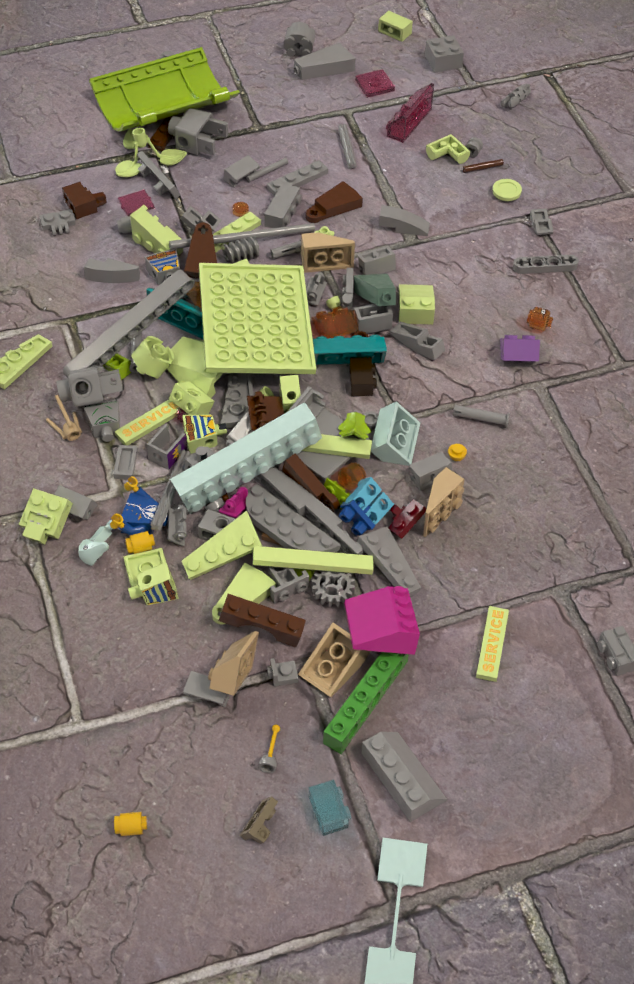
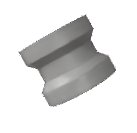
M477 137L470 138L465 145L470 150L469 157H476L483 147L482 141Z

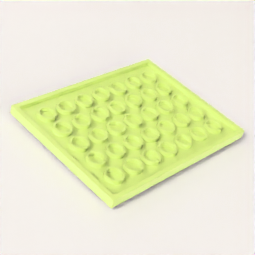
M199 263L205 367L207 373L316 374L303 266Z

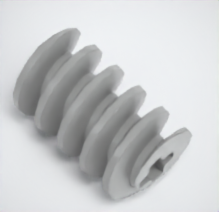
M250 236L247 237V240L245 238L241 239V242L236 240L235 243L223 244L222 251L227 262L230 260L233 264L234 258L237 261H241L240 257L242 256L243 259H246L247 254L250 258H253V253L258 257L259 245L256 237L253 236L252 238Z

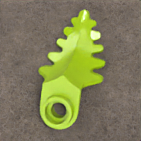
M358 412L347 413L346 420L338 426L340 430L339 435L342 437L355 434L357 437L365 440L369 438L367 434L371 432L365 423V415Z

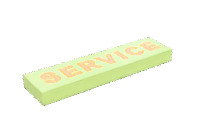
M169 399L114 431L115 436L124 445H130L185 411Z
M489 606L476 678L497 682L509 614L508 609Z

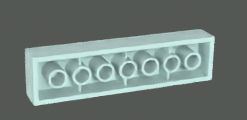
M304 402L171 478L170 480L189 514L199 511L203 506L218 500L219 497L226 493L234 491L236 487L251 481L252 478L261 473L267 472L271 467L284 462L293 454H298L304 448L316 444L322 439L316 418Z

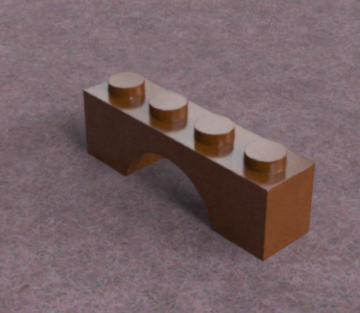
M229 593L218 620L237 628L240 626L262 628L270 632L276 638V641L293 647H297L306 623L305 619Z

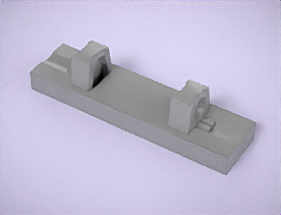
M140 151L137 154L143 163L138 168L140 174L144 178L151 173L159 181L154 188L160 195L168 191L175 199L181 196L171 181L143 151Z

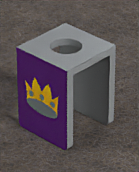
M165 424L147 443L148 460L169 470L177 461L182 450L186 451L188 446L187 435L182 433L167 451L162 450L170 440L169 425ZM159 454L162 457V460L159 459L156 455Z

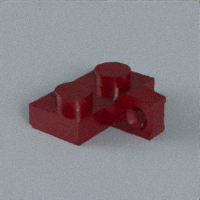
M414 499L401 509L394 504L390 509L394 515L392 518L394 521L388 527L389 530L402 539L425 514V506Z

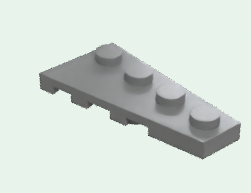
M230 373L221 423H226V428L235 427L248 412L246 396H254L250 373Z

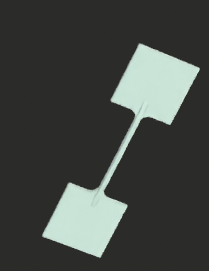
M390 838L382 839L377 881L393 883L398 888L391 946L388 948L369 946L364 984H413L416 953L398 950L395 946L401 889L406 885L423 887L427 854L426 843Z

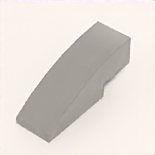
M386 205L381 206L379 226L395 228V233L428 236L430 223L425 219L400 208Z
M89 258L84 265L86 280L103 283H129L140 280L139 266L107 258L105 262Z
M399 322L390 331V334L406 347L432 360H436L445 351L443 339L429 335L428 329Z

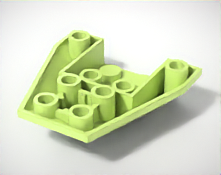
M182 337L171 348L174 360L167 370L178 383L190 381L212 398L216 393L214 383L223 373L206 372L204 340Z

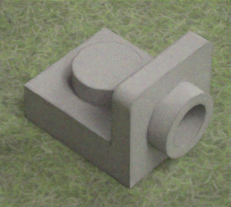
M270 659V666H267L268 679L273 680L274 686L298 683L295 661L275 664V659Z

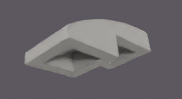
M547 208L531 209L530 218L536 235L553 234L551 218L548 217Z

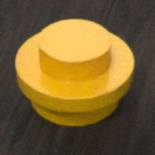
M453 444L449 447L448 454L452 460L461 461L466 457L467 449L462 444Z

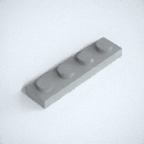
M318 160L267 183V190L275 196L282 183L300 187L328 174V168Z

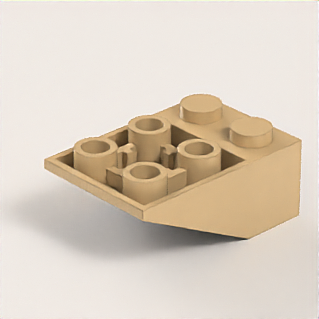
M447 467L433 481L425 515L424 537L430 532L433 533L438 528V525L442 521H446L454 509L457 510L463 502L462 494L464 492L465 479Z

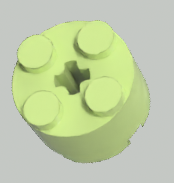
M148 336L131 354V357L137 365L136 370L140 374L144 375L146 373L158 379L174 360V354L168 346L165 348L162 345L163 341L154 336Z

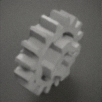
M320 570V574H314L312 594H315L316 600L321 598L322 605L328 602L329 607L332 606V603L339 607V602L344 603L347 598H352V593H355V580L351 579V573L345 574V572Z

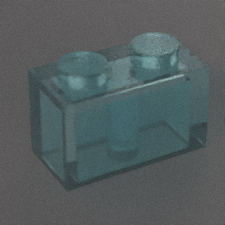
M334 780L309 787V800L323 836L347 829L349 819H351L349 807L344 806L342 802L344 799L340 786H336Z

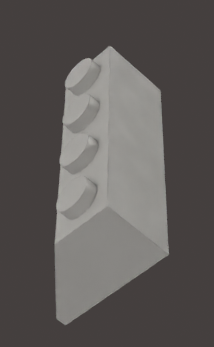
M379 732L363 741V757L410 822L447 801V798L398 732Z

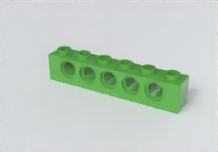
M381 652L324 730V745L339 754L344 752L408 662L409 654Z

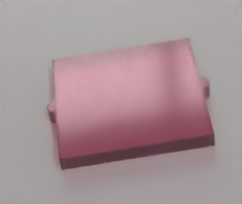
M145 190L118 197L121 208L124 209L127 216H130L143 205L148 208L146 211L155 208L151 197L147 195Z

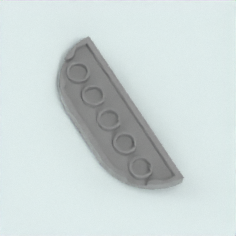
M256 484L248 492L246 511L252 523L284 548L334 553L340 550V543L260 485Z

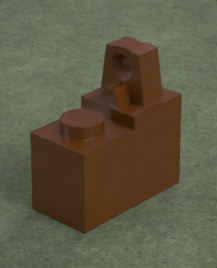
M81 182L62 187L64 201L69 209H72L76 219L97 213V207L107 203L104 192L92 194L90 190L83 187Z

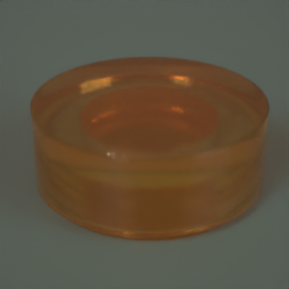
M237 202L232 207L233 214L237 217H242L249 213V206L245 202Z

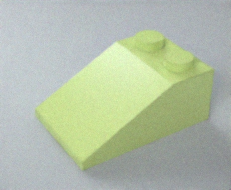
M399 284V322L433 325L435 314L433 285Z

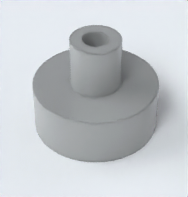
M219 498L207 505L205 509L206 511L209 509L219 512L220 507L225 505L222 498Z

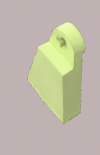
M244 563L218 603L213 607V620L217 624H225L218 620L220 617L219 612H222L228 593L260 604L270 596V587L274 585L276 588V582L262 571Z

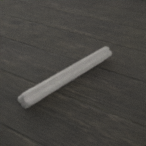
M182 450L179 454L152 519V530L160 531L176 494V489L170 479L184 471L185 460L190 456V451Z

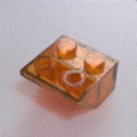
M342 306L332 308L330 312L320 311L316 313V316L311 317L319 336L334 338L335 336H344L359 331L355 312L348 309V307L342 308Z

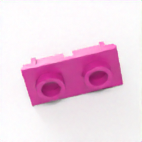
M239 487L236 494L225 502V505L219 512L226 516L237 518L246 508L248 489L246 487Z

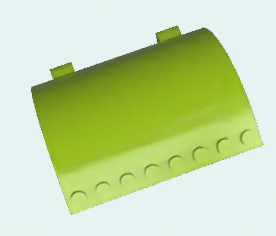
M202 47L89 79L103 115L111 127L118 132L185 113L189 108L198 109L229 101L240 93L239 90L229 92L226 86L221 87L218 84L207 63L208 60Z

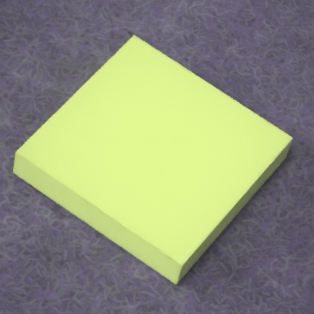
M162 548L123 556L131 587L139 585L137 579L139 573L166 563Z

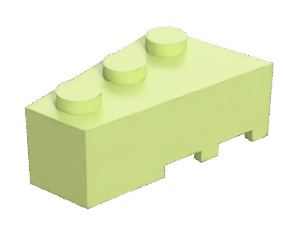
M145 205L130 215L132 238L137 244L142 245L148 251L159 253L171 250L169 248V241L181 240L168 226L164 227L159 223V218L156 215L152 216L147 212L148 208ZM183 248L176 249L177 256L183 252Z

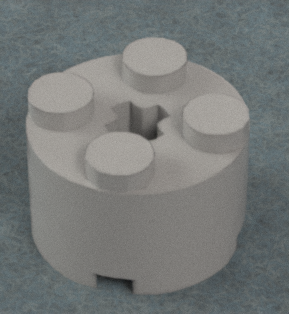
M304 22L292 23V26L287 28L284 39V48L287 51V55L292 57L294 55L305 56L310 54L315 41L314 29L309 28L308 24Z

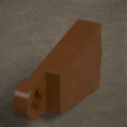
M342 181L315 199V205L306 210V220L310 223H318L323 219L361 208L363 198L354 188Z
M205 222L198 223L192 235L184 272L190 278L199 279V263H217L212 229ZM202 229H205V234H201Z
M296 453L285 460L282 472L306 489L332 512L340 508V503L336 496L324 487Z

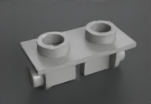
M322 272L315 274V277L311 276L306 288L308 303L318 306L327 285Z
M179 505L175 510L169 508L167 540L184 547L185 538L187 537L185 520L188 510L185 505Z

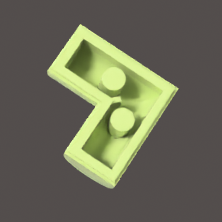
M452 134L426 145V153L431 160L449 154L455 161L462 164L470 156V150Z

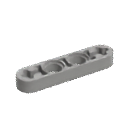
M575 255L518 257L514 260L513 270L518 274L574 271L578 267L579 259ZM555 262L558 265H551L550 263ZM534 263H539L541 266H535Z

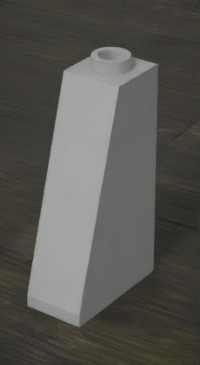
M340 43L294 59L293 71L301 80L355 71L356 58Z

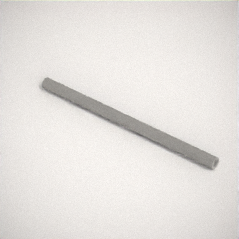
M310 223L213 235L214 244L234 242L236 240L241 241L243 238L247 240V237L250 236L252 238L255 236L257 239L315 231V225ZM192 238L169 241V248L190 247Z

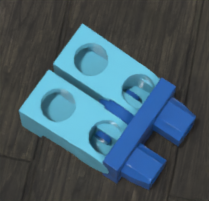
M372 477L360 480L357 484L358 487L340 506L342 511L339 517L345 523L351 520L355 523L351 527V531L355 536L372 530L394 505L384 492H381L382 489Z

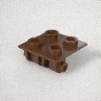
M261 391L255 392L254 396H246L251 431L259 429L284 414L282 397L264 396Z

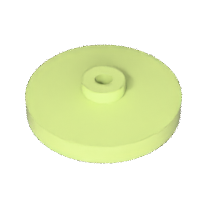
M501 179L494 183L492 192L500 200L513 201L521 196L522 187L512 179Z

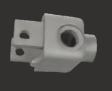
M189 108L182 118L177 116L171 118L168 132L170 135L175 136L177 149L197 156L201 152L214 156L216 153L215 140L211 139V137L215 134L226 138L228 136V122L214 119L213 113Z
M94 366L70 371L68 379L56 381L61 402L72 401L76 407L104 402L105 394L123 391L119 369L99 373L103 366ZM84 381L89 387L86 390H79L76 384Z

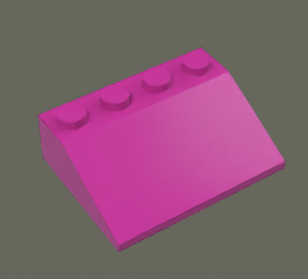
M388 586L344 601L353 649L415 655L420 632L408 588Z

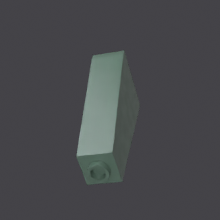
M388 274L353 275L355 294L377 306L396 305V287Z

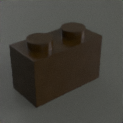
M371 357L350 358L351 397L373 396V389H377V379L373 378V375L376 374L375 364L372 365Z

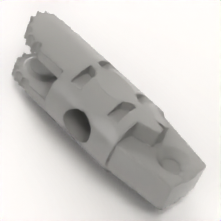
M523 84L502 99L500 105L502 107L509 106V108L515 107L531 93L530 84Z

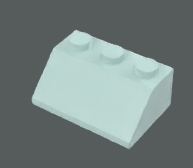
M398 402L381 408L372 440L371 452L383 462L406 466L411 465L420 422Z

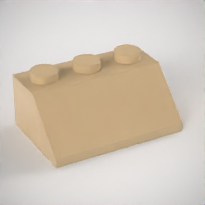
M252 632L233 643L227 651L223 652L222 658L218 659L215 667L210 669L208 680H211L209 689L235 695L253 668L259 632Z

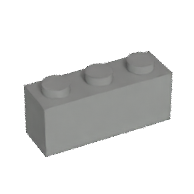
M284 183L280 185L265 212V227L278 228L289 225L291 216L295 214L296 207L302 200L300 187Z

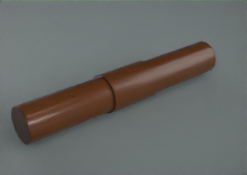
M503 159L463 166V172L502 166L504 162Z

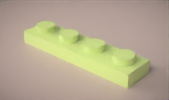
M249 212L213 235L252 231L261 225V219L252 212ZM229 242L214 244L215 252L221 250L222 245H228Z

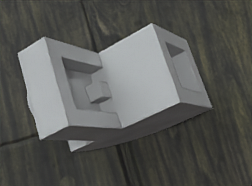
M191 206L180 218V220L193 229L190 232L192 235L198 223H208L213 232L222 221L210 210L202 216ZM202 229L201 234H205V229Z

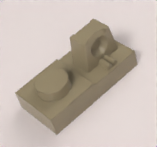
M272 796L262 800L241 832L240 837L245 841L253 839L260 844L264 843L271 832L263 823L265 820L268 821L273 817L276 812L274 808L278 801Z

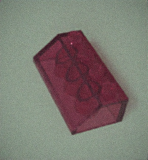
M433 83L417 90L413 96L409 97L407 103L402 105L400 111L395 113L393 119L388 121L386 125L387 137L404 143L432 110Z

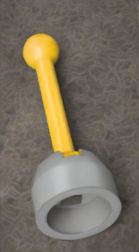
M277 724L272 726L273 734L269 752L259 762L258 768L264 773H274L276 770L277 761L272 754L277 733L280 731V726Z

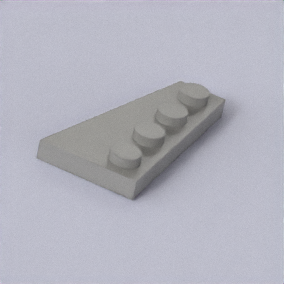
M388 526L358 537L357 542L362 546L367 555L373 556V562L394 587L402 586L408 588L410 596L420 591L421 586Z

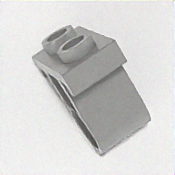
M269 566V577L276 582V588L274 585L270 587V598L274 604L279 601H285L290 596L301 593L309 587V575L306 570L302 571V576L298 577L293 568Z

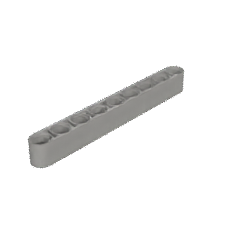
M182 270L174 272L64 367L63 374L68 378L70 371L103 366L188 293L194 286V281ZM80 381L76 385H80L84 381Z

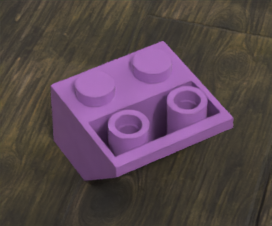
M505 335V338H500L501 360L539 361L540 340L535 339V336L522 335V339H518L517 335Z

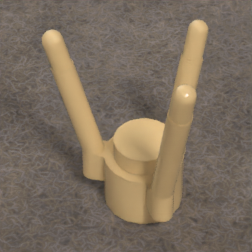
M55 395L66 420V423L63 425V431L49 418L46 421L62 436L63 440L74 441L82 433L76 412H73V423L70 421L59 396Z

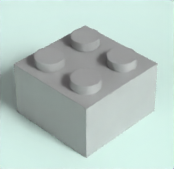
M455 36L426 40L425 56L434 73L462 68L464 52Z

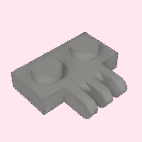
M72 209L40 215L43 231L52 230L53 236L57 234V230H59V234H63L62 229H65L66 233H70L68 226L76 225Z

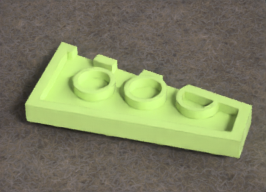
M38 334L20 344V348L6 352L5 356L0 358V387L5 390L53 346L50 340Z
M244 512L182 560L190 580L252 553L254 546H262L248 512Z

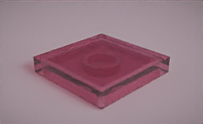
M383 69L355 76V81L367 98L395 91V86Z

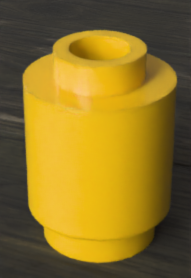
M148 531L129 535V538H125L128 554L150 551L152 546L155 545L153 534L149 535Z
M142 812L120 813V816H114L115 834H121V836L143 835V830H147V816H142Z

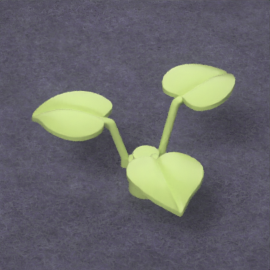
M144 128L128 129L123 145L127 149L135 148V160L119 163L115 169L116 175L132 177L140 173L138 168L142 164L137 163L138 147H145L146 143H149L163 165L177 164L187 155V152L167 149L159 154L148 135H146Z

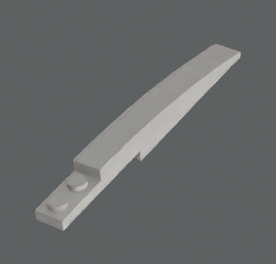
M226 440V447L234 443V441ZM274 466L267 472L254 477L269 493L302 517H306L313 525L340 543V550L343 553L363 555L362 546L352 540L345 530H342L343 521L290 477Z

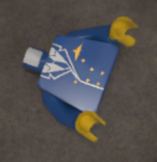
M131 476L128 478V482L124 484V488L127 491L133 490L134 492L130 493L122 515L116 513L111 517L110 527L112 529L119 527L121 533L127 535L148 531L149 535L153 534L154 530L151 529V522L159 503L140 486L137 487L138 480ZM168 515L166 516L165 521L163 523V526L165 527L168 523Z

